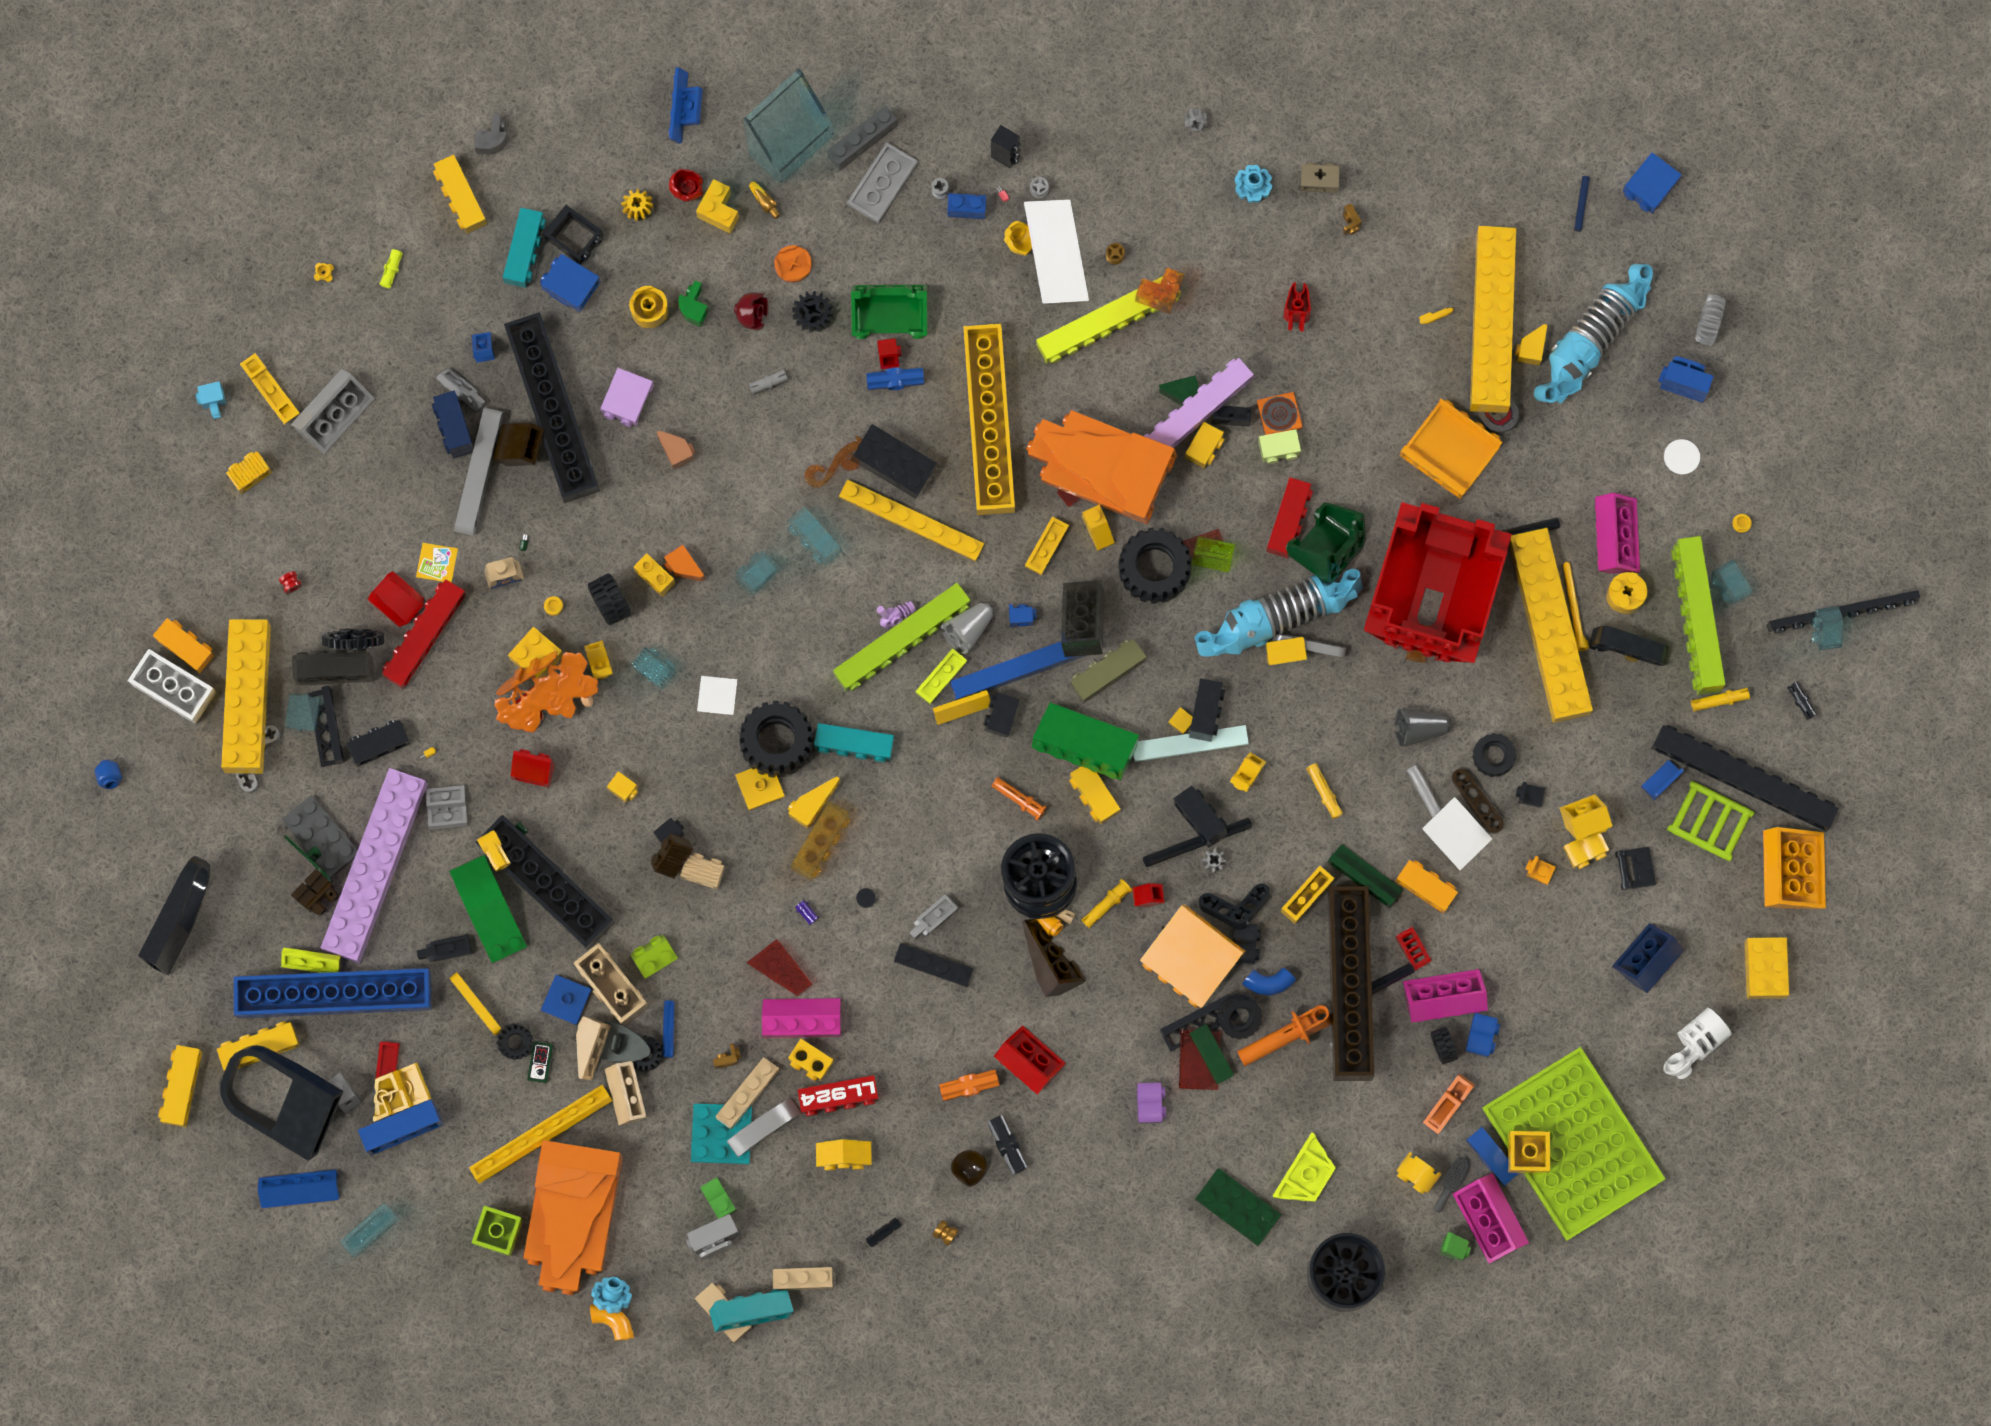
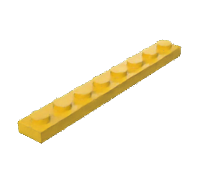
M848 479L839 495V498L973 561L977 560L984 546V543Z
M600 1085L470 1166L469 1169L478 1184L541 1146L543 1140H551L612 1102V1099L604 1086Z

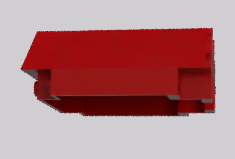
M1401 502L1363 631L1395 649H1398V646H1402L1403 650L1409 652L1416 650L1426 657H1432L1433 655L1435 656V661L1475 663L1512 534L1494 529L1495 524L1477 519L1475 523L1438 513L1440 508L1421 503L1420 507ZM1425 588L1444 593L1436 621L1431 626H1423L1417 618Z

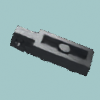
M469 935L432 941L430 944H426V949L417 950L418 959L428 958L429 962L472 954Z

